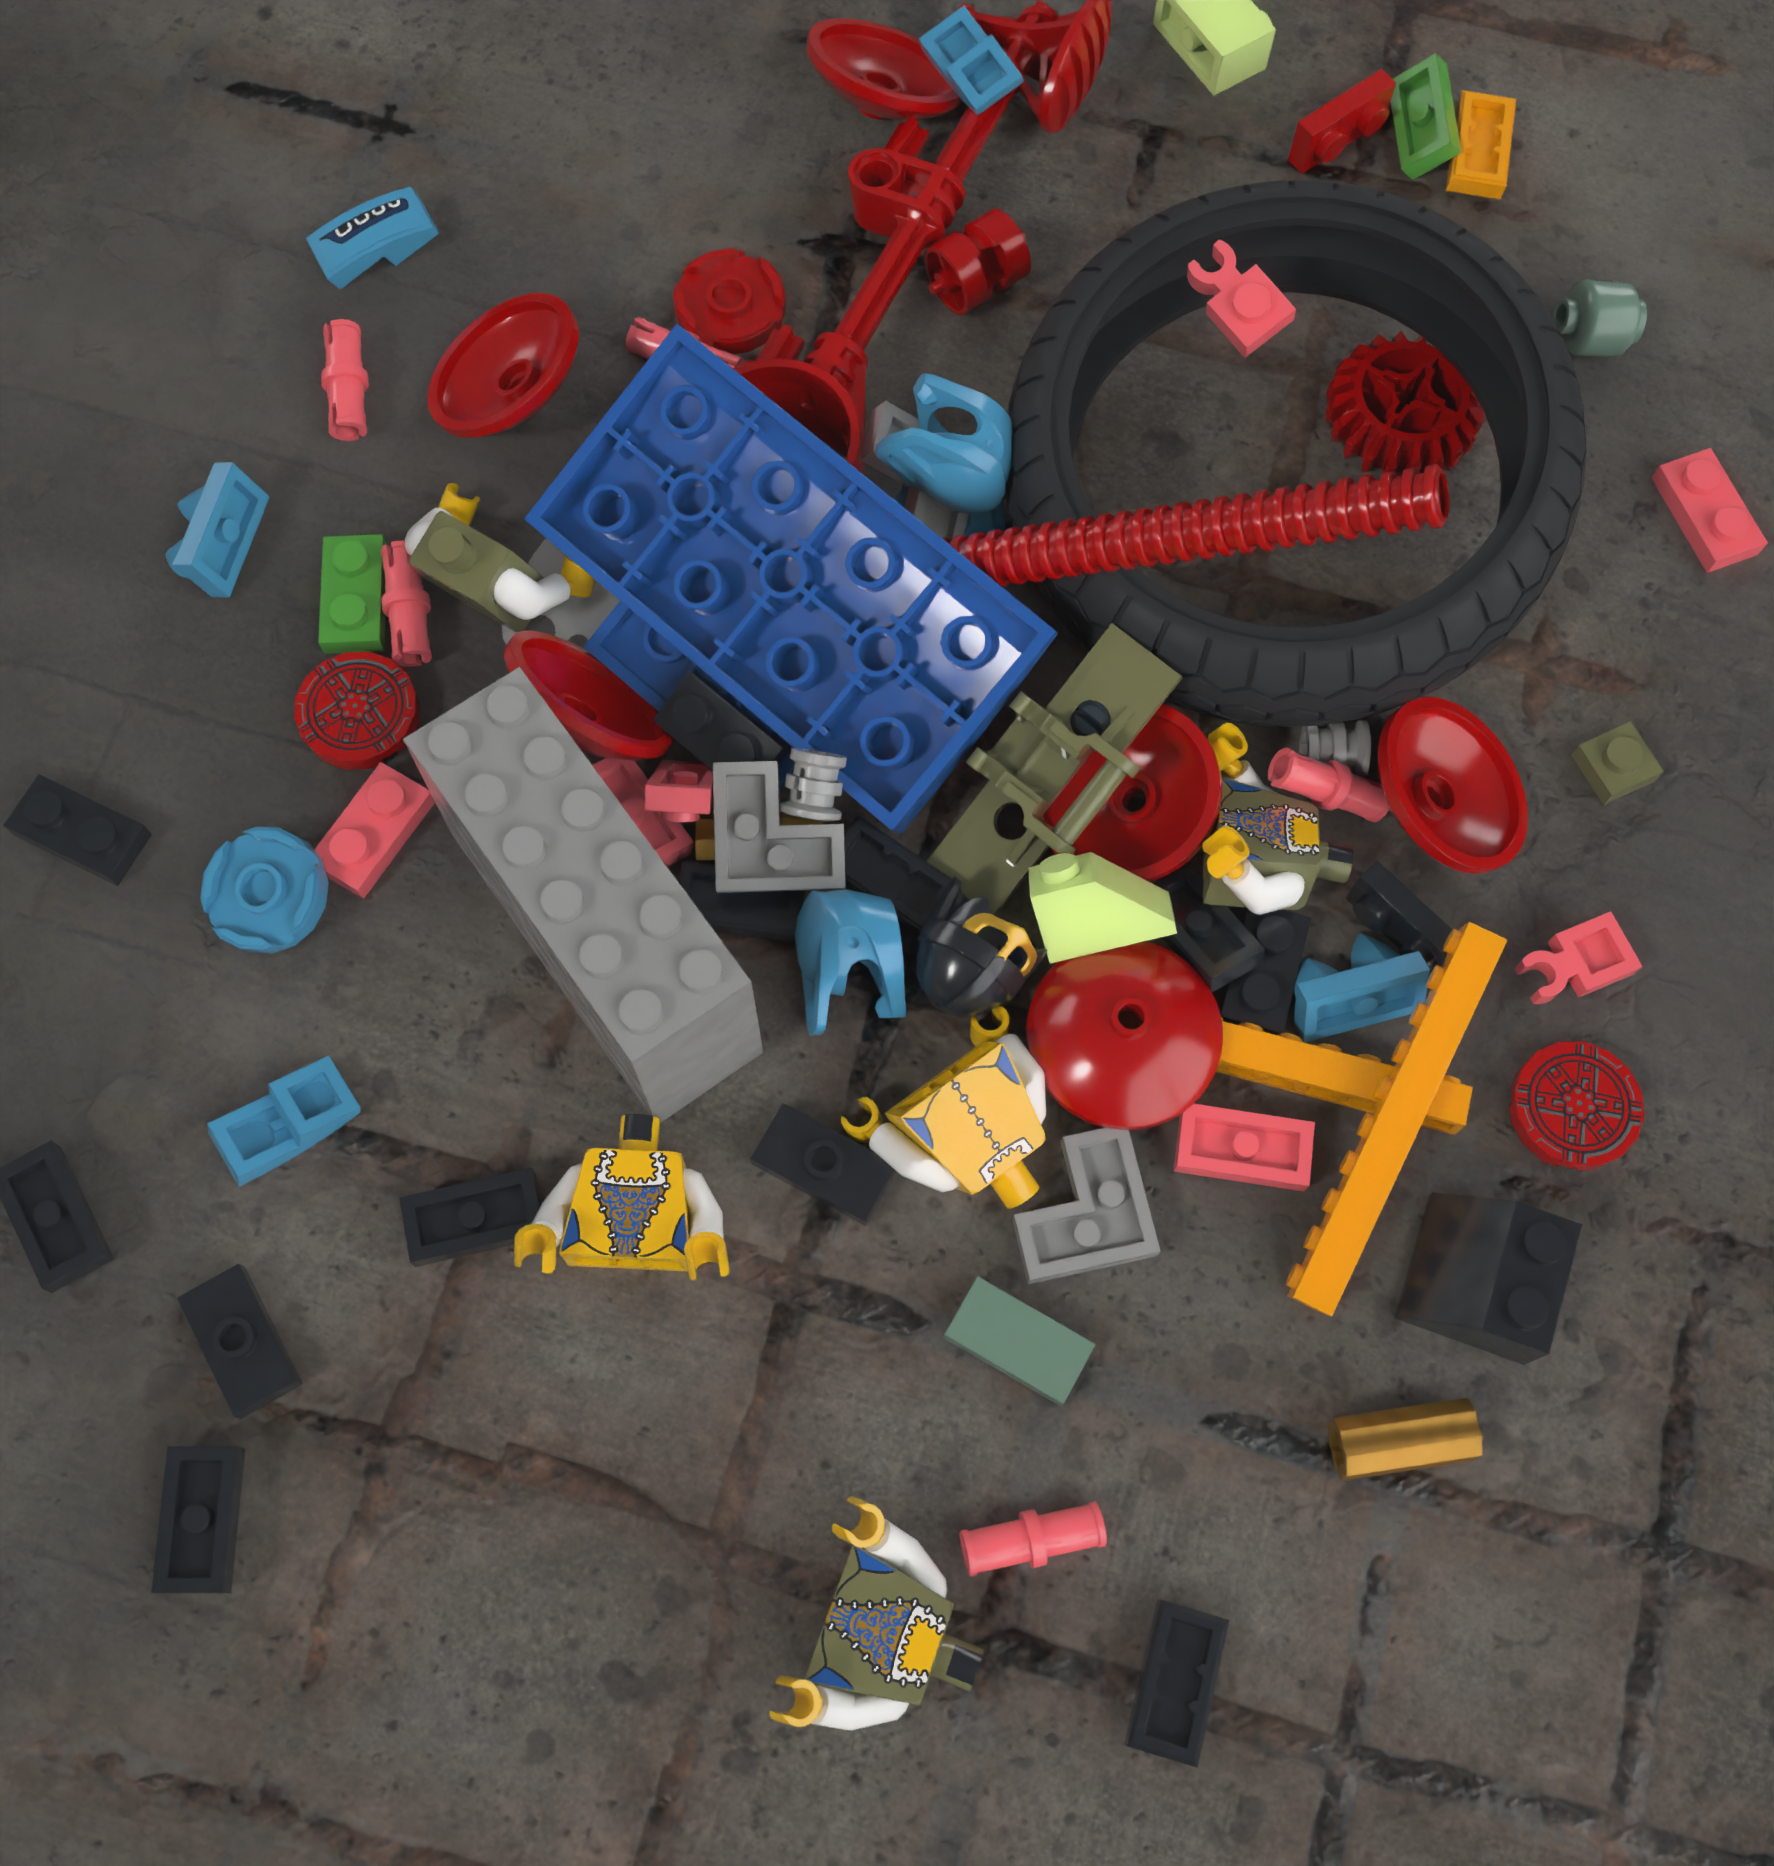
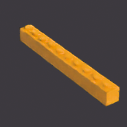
M1468 922L1459 930L1453 929L1449 934L1443 947V951L1448 953L1442 967L1438 965L1434 967L1426 983V987L1431 989L1425 1003L1420 1001L1417 1003L1410 1016L1408 1024L1414 1027L1408 1039L1402 1038L1393 1052L1391 1061L1396 1062L1391 1076L1384 1075L1376 1088L1374 1098L1379 1101L1373 1114L1367 1112L1359 1124L1356 1135L1361 1137L1355 1152L1349 1150L1340 1165L1339 1172L1344 1174L1338 1188L1331 1187L1323 1201L1321 1210L1325 1211L1326 1214L1320 1227L1313 1225L1305 1239L1303 1247L1308 1249L1304 1261L1302 1265L1296 1262L1288 1275L1285 1285L1290 1287L1287 1297L1323 1315L1332 1317L1507 943V939L1471 922Z
M1125 1011L1118 1015L1119 1022L1127 1029H1136L1141 1026V1020L1134 1012ZM1221 1017L1223 1046L1216 1072L1373 1113L1379 1101L1374 1098L1376 1088L1384 1075L1391 1076L1395 1067L1381 1063V1059L1373 1055L1358 1054L1354 1056L1342 1053L1341 1048L1332 1044L1321 1043L1316 1046L1302 1042V1039L1294 1034L1280 1033L1274 1035L1262 1032L1263 1029L1258 1025L1252 1023L1236 1025L1224 1022ZM1444 1075L1421 1126L1455 1135L1466 1126L1473 1087L1461 1084V1080L1456 1077Z

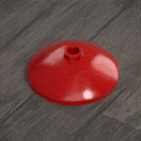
M848 18L823 20L810 29L806 42V51L815 70L842 99L855 106L860 113L869 118L904 121L908 117L916 119L935 117L956 108L962 102V99L950 87L922 51L919 38L875 22Z
M528 293L506 300L474 320L450 344L431 377L427 403L429 412L436 423L453 436L481 438L494 436L510 430L539 412L561 387L573 366L579 341V325L575 314L562 299L555 295Z
M538 631L517 632L506 645L504 658L508 673L518 667L522 669L580 750L599 757L641 761L662 756L672 744L674 738L653 721L659 711L586 649L565 639Z
M1420 697L1394 711L1385 722L1380 735L1378 770L1387 804L1406 835L1428 856L1454 870L1464 873H1489L1512 861L1521 850L1525 841L1528 826V808L1518 771L1510 755L1496 735L1478 717L1464 707L1438 697Z
M1164 704L1159 707L1123 753L1141 769L1133 778L1129 775L1125 777L1072 844L1076 848L1073 855L1077 856L1092 852L1148 882L1167 876L1179 869L1200 850L1202 843L1208 839L1214 828L1222 801L1221 770L1210 742L1192 720L1176 709ZM1099 752L1091 753L1069 781L1068 785L1065 786L1044 813V821L1054 828L1106 762V757ZM1134 795H1146V803L1141 810L1136 812L1128 811V802Z
M1143 941L1059 961L1051 967L1042 978L1032 998L1027 1016L1026 1042L1030 1054L1045 1073L1046 1091L1063 1108L1078 1118L1097 1126L1117 1130H1137L1157 1126L1174 1119L1189 1109L1201 1097L1214 1077L1220 1062L1223 1046V1025L1214 995L1201 975L1187 961L1172 951L1154 943ZM1125 1011L1134 1012L1139 1016L1141 1026L1136 1029H1127L1119 1022L1118 1015Z

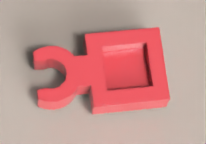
M1218 240L1213 244L1212 257L1222 268L1216 272H1206L1200 267V264L1192 260L1188 263L1187 278L1190 285L1197 292L1205 295H1214L1207 302L1206 315L1243 357L1246 358L1294 320L1296 308L1256 264L1241 275L1235 268L1236 256L1233 249L1224 241Z
M1610 911L1555 934L1547 942L1553 953L1543 950L1531 952L1519 962L1514 970L1517 975L1524 974L1529 970H1538L1546 976L1548 985L1538 989L1530 997L1533 1004H1544L1554 999L1565 988L1567 982H1570L1579 998L1632 976L1643 966Z

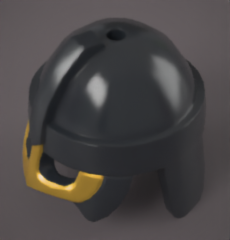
M954 876L947 885L931 918L925 922L916 939L915 945L918 950L916 954V976L922 993L939 1010L958 1017L978 1016L998 1007L1001 1003H1009L1021 989L1024 981L1043 960L1047 949L1040 948L1036 950L1035 943L1028 937L1024 928L993 915L987 898L981 897L969 900L960 888L962 881Z

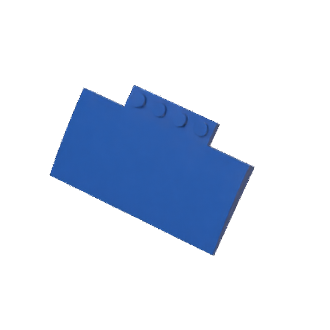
M677 323L524 518L525 521L620 600L584 645V648L657 711L661 710L689 671L699 673L790 749L778 765L779 792L785 786L787 773L794 772L795 762L790 758L791 748H803L843 755L847 757L846 767L839 769L838 781L844 782L843 790L889 829L899 834L904 832L959 764L1058 634L1051 626Z

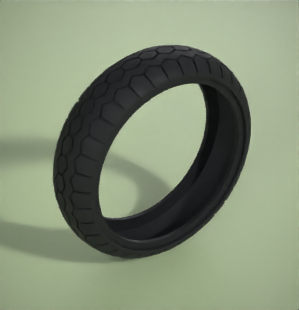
M1281 180L1225 188L1173 205L1130 228L1096 254L1060 292L1031 338L1016 375L1007 414L1012 421L1013 434L1012 468L1005 485V492L1013 527L1017 526L1023 530L1025 526L1030 524H1036L1041 527L1042 524L1050 521L1060 524L1065 519L1072 518L1078 522L1084 516L1094 517L1082 493L1072 458L1078 432L1089 405L1103 382L1118 363L1139 343L1158 329L1181 316L1205 307L1207 302L1214 297V295L1201 294L1193 289L1187 278L1188 263L1192 260L1200 264V267L1206 272L1220 270L1222 267L1212 257L1213 244L1218 240L1224 241L1233 249L1236 256L1235 268L1241 275L1256 264L1282 293L1322 295L1343 299L1371 308L1415 331L1449 360L1475 394L1486 415L1494 437L1499 459L1501 483L1499 514L1496 527L1480 549L1459 570L1430 591L1382 614L1354 622L1322 627L1290 628L1258 625L1230 619L1201 609L1173 595L1150 580L1138 568L1126 570L1120 566L1117 571L1109 573L1101 569L1099 573L1094 575H1088L1083 571L1078 577L1071 578L1064 574L1062 578L1057 580H1051L1046 576L1043 581L1036 582L1038 588L1059 619L1089 651L1111 623H1113L1183 677L1166 698V701L1218 719L1262 726L1284 727L1340 723L1366 718L1397 708L1441 688L1480 662L1520 624L1552 579L1574 529L1585 480L1587 453L1584 405L1572 359L1551 315L1525 279L1490 245L1453 220L1411 200L1387 192L1383 193L1380 190L1360 185L1338 184L1331 181Z

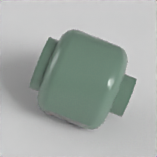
M1583 279L1577 282L1568 291L1566 297L1558 301L1553 313V321L1563 338L1568 352L1576 356L1614 358L1622 355L1632 344L1641 338L1647 320L1646 304L1639 297L1634 286L1623 281Z

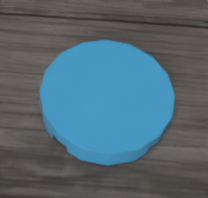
M254 827L243 831L242 833L245 835L238 837L233 842L226 841L215 851L203 873L200 899L204 913L209 914L210 922L214 926L211 928L220 939L250 953L274 954L297 945L314 930L326 907L329 882L323 860L308 842L281 828Z

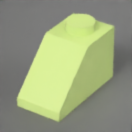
M1157 0L1153 25L1213 96L1265 70L1267 67L1276 28L1272 25L1269 16L1264 11L1259 10L1251 0Z
M1092 852L1077 856L1070 853L1056 854L1043 860L1040 865L1028 867L1030 898L1050 964L1177 934L1168 891Z

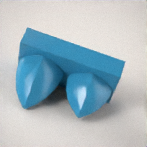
M233 462L214 463L205 486L193 491L177 503L180 512L190 523L184 538L165 553L169 566L176 574L190 579L211 597L230 598L270 498Z
M1360 932L1352 947L1351 969L1339 972L1330 965L1307 957L1303 959L1299 966L1294 987L1296 997L1294 1026L1302 1041L1306 1043L1412 1014L1419 1001L1425 1003L1426 983L1429 978L1430 969L1419 951L1401 956L1386 943Z

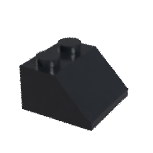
M1432 1192L1428 1197L1395 1319L1523 1365L1550 1354L1582 1224L1518 1201Z

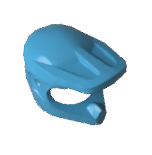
M921 374L913 388L920 429L909 428L888 435L877 444L875 450L876 457L903 481L926 493L932 500L948 509L965 514H977L993 510L1000 504L1004 496L1005 485L1012 468L1013 429L1010 416L996 401L981 392L934 374ZM944 407L964 409L974 415L978 424L976 432L972 435L949 433L938 422L934 412Z
M848 889L831 891L812 890L804 900L797 918L795 932L796 954L802 974L806 1025L809 1036L822 1035L825 1032L830 995L844 996L847 974L851 966L858 961L869 969L881 994L875 1006L879 1018L906 1017L903 951L898 918L892 901L889 898Z

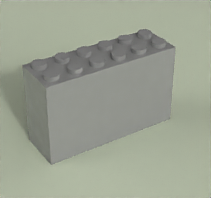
M520 667L403 739L450 833L649 1115L658 1117L660 1123L763 1053L751 980Z

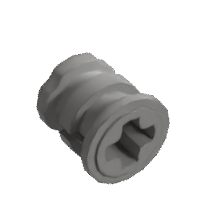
M1359 719L1354 728L1346 729L1344 723L1341 722L1327 724L1326 728L1302 726L1299 739V754L1323 763L1328 760H1336L1346 764L1353 774L1366 778L1371 757V735L1368 721Z
M791 748L790 758L795 762L794 772L787 773L785 787L791 789L789 800L779 803V811L808 819L824 821L841 820L842 813L834 808L833 805L835 796L842 795L844 782L838 781L839 769L846 767L847 757L824 751Z

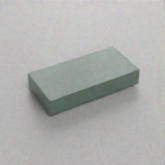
M978 1276L944 1334V1339L1061 1407L1065 1403L1096 1345Z

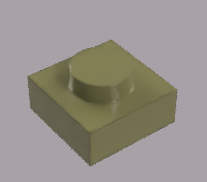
M1631 721L1578 745L1571 754L1603 805L1656 781L1664 772Z

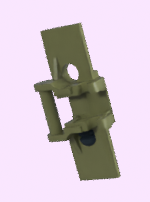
M1111 623L1045 709L1022 691L1009 705L1015 711L1017 718L992 750L984 751L977 747L966 761L969 766L990 779L926 862L951 879L956 876L961 880L960 888L969 900L981 897L987 898L990 910L996 916L1029 874L1028 867L1035 866L1049 847L1059 854H1073L1076 848L1072 844L1127 775L1133 778L1141 769L1123 753L1183 677ZM1091 753H1101L1107 758L1106 762L1054 828L1044 821V813L1065 786L1068 785L1069 781ZM1011 804H1019L1022 807L1024 814L1023 826L1027 828L1024 835L1015 840L1004 838L997 826L1001 810Z

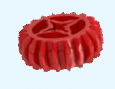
M1402 330L1392 338L1391 343L1379 333L1370 342L1369 346L1359 343L1356 349L1351 352L1350 357L1344 358L1337 366L1333 377L1334 380L1330 382L1326 393V403L1328 405L1325 410V423L1333 425L1331 429V442L1345 443L1343 448L1344 460L1357 456L1363 459L1361 463L1362 474L1373 466L1383 469L1382 473L1393 470L1402 474L1406 468L1415 467L1420 473H1424L1425 467L1431 464H1437L1441 469L1451 471L1459 463L1461 457L1465 456L1466 452H1470L1477 439L1476 434L1479 433L1484 423L1483 416L1485 413L1472 389L1458 370L1437 348L1428 345L1423 337L1420 336L1415 342L1408 341Z

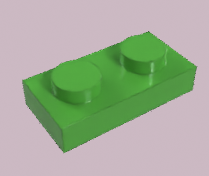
M1436 53L1393 78L1396 86L1391 97V107L1401 170L1412 180L1462 153L1447 64Z
M383 534L323 537L318 643L324 654L367 651L385 652L386 615L383 614L381 598L386 593V582L380 549L387 543Z

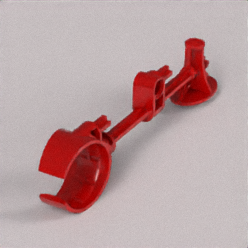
M1087 0L1079 11L1059 16L1052 7L1047 6V3L1036 1L1035 5L1025 8L1018 18L975 12L973 5L962 3L957 10L965 6L987 37L992 34L1022 74L1024 82L978 116L968 107L935 164L917 158L929 139V131L920 128L919 120L914 117H908L905 123L900 122L884 149H867L857 154L851 160L848 167L854 219L859 226L866 230L890 237L884 250L835 332L821 333L814 342V351H811L803 362L798 361L797 358L805 346L804 339L795 336L793 328L782 325L780 330H773L755 361H742L734 369L821 441L839 450L846 457L845 460L866 477V466L861 461L865 443L866 370L869 363L864 352L865 348L923 249L944 238L945 230L953 223L956 212L962 207L966 198V191L962 182L1013 95L1020 90L1039 119L1042 130L1051 134L1062 130L1075 115L1090 91L1104 59L1112 20L1111 0ZM1025 75L1039 82V96H1036L1024 78Z

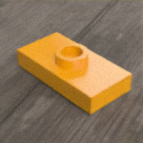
M1462 90L1457 102L1455 115L1462 153L1451 158L1449 161L1446 191L1501 200L1507 184L1516 99Z

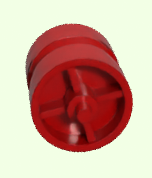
M993 208L967 223L963 228V234L952 232L927 247L924 251V265L931 283L928 285L930 292L933 295L937 294L950 311L957 315H964L989 300L992 296V290L1002 292L1028 276L1031 271V257L1025 241V233L1019 230L1015 222L1005 212Z

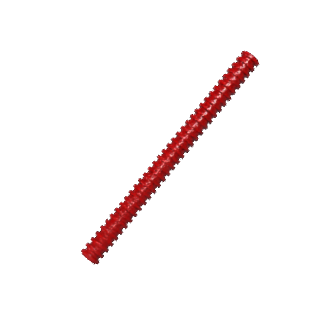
M1431 464L1425 467L1424 473H1419L1415 467L1406 468L1402 476L1399 477L1391 470L1383 472L1378 480L1372 474H1364L1359 478L1358 483H1355L1351 477H1344L1338 481L1337 486H1334L1329 480H1324L1317 483L1316 489H1313L1310 484L1304 483L1298 485L1295 492H1292L1289 487L1284 486L1277 488L1274 495L1267 489L1255 492L1253 498L1244 492L1235 495L1233 501L1224 495L1215 498L1213 504L1208 499L1203 498L1195 501L1193 507L1187 501L1175 504L1173 509L1167 504L1159 505L1155 508L1154 512L1148 507H1143L1136 510L1135 514L1129 510H1123L1118 512L1116 517L1110 513H1103L1097 519L1092 516H1084L1078 522L1070 518L1061 521L1060 524L1050 521L1042 524L1041 527L1036 524H1030L1025 526L1023 530L1016 526L1006 529L1005 532L996 529L988 532L987 535L982 532H976L969 537L957 535L952 539L947 537L942 539L1001 587H1004L1010 582L1020 585L1027 582L1028 579L1032 582H1041L1046 576L1051 580H1057L1062 578L1064 574L1071 578L1078 577L1083 571L1088 575L1097 574L1101 569L1108 573L1115 572L1120 566L1126 570H1131L1138 567L1139 563L1144 567H1153L1157 564L1158 560L1168 565L1176 562L1178 557L1183 562H1191L1196 559L1197 554L1206 560L1215 557L1217 551L1223 557H1228L1235 554L1237 548L1243 554H1250L1256 550L1257 546L1263 551H1272L1277 543L1284 549L1292 548L1296 545L1297 540H1300L1305 546H1310L1317 542L1318 537H1321L1325 543H1332L1338 539L1339 534H1342L1346 540H1354L1362 531L1367 537H1376L1380 534L1381 529L1384 528L1390 535L1398 534L1402 526H1407L1411 532L1420 531L1424 523H1429L1433 529L1442 528L1449 516L1450 496L1445 473L1437 464Z

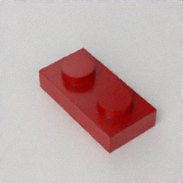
M1380 69L1298 121L1288 161L1303 174L1321 161L1323 163L1332 161L1342 152L1346 145L1360 136L1368 137L1381 128L1389 116L1388 106L1396 82L1383 69Z

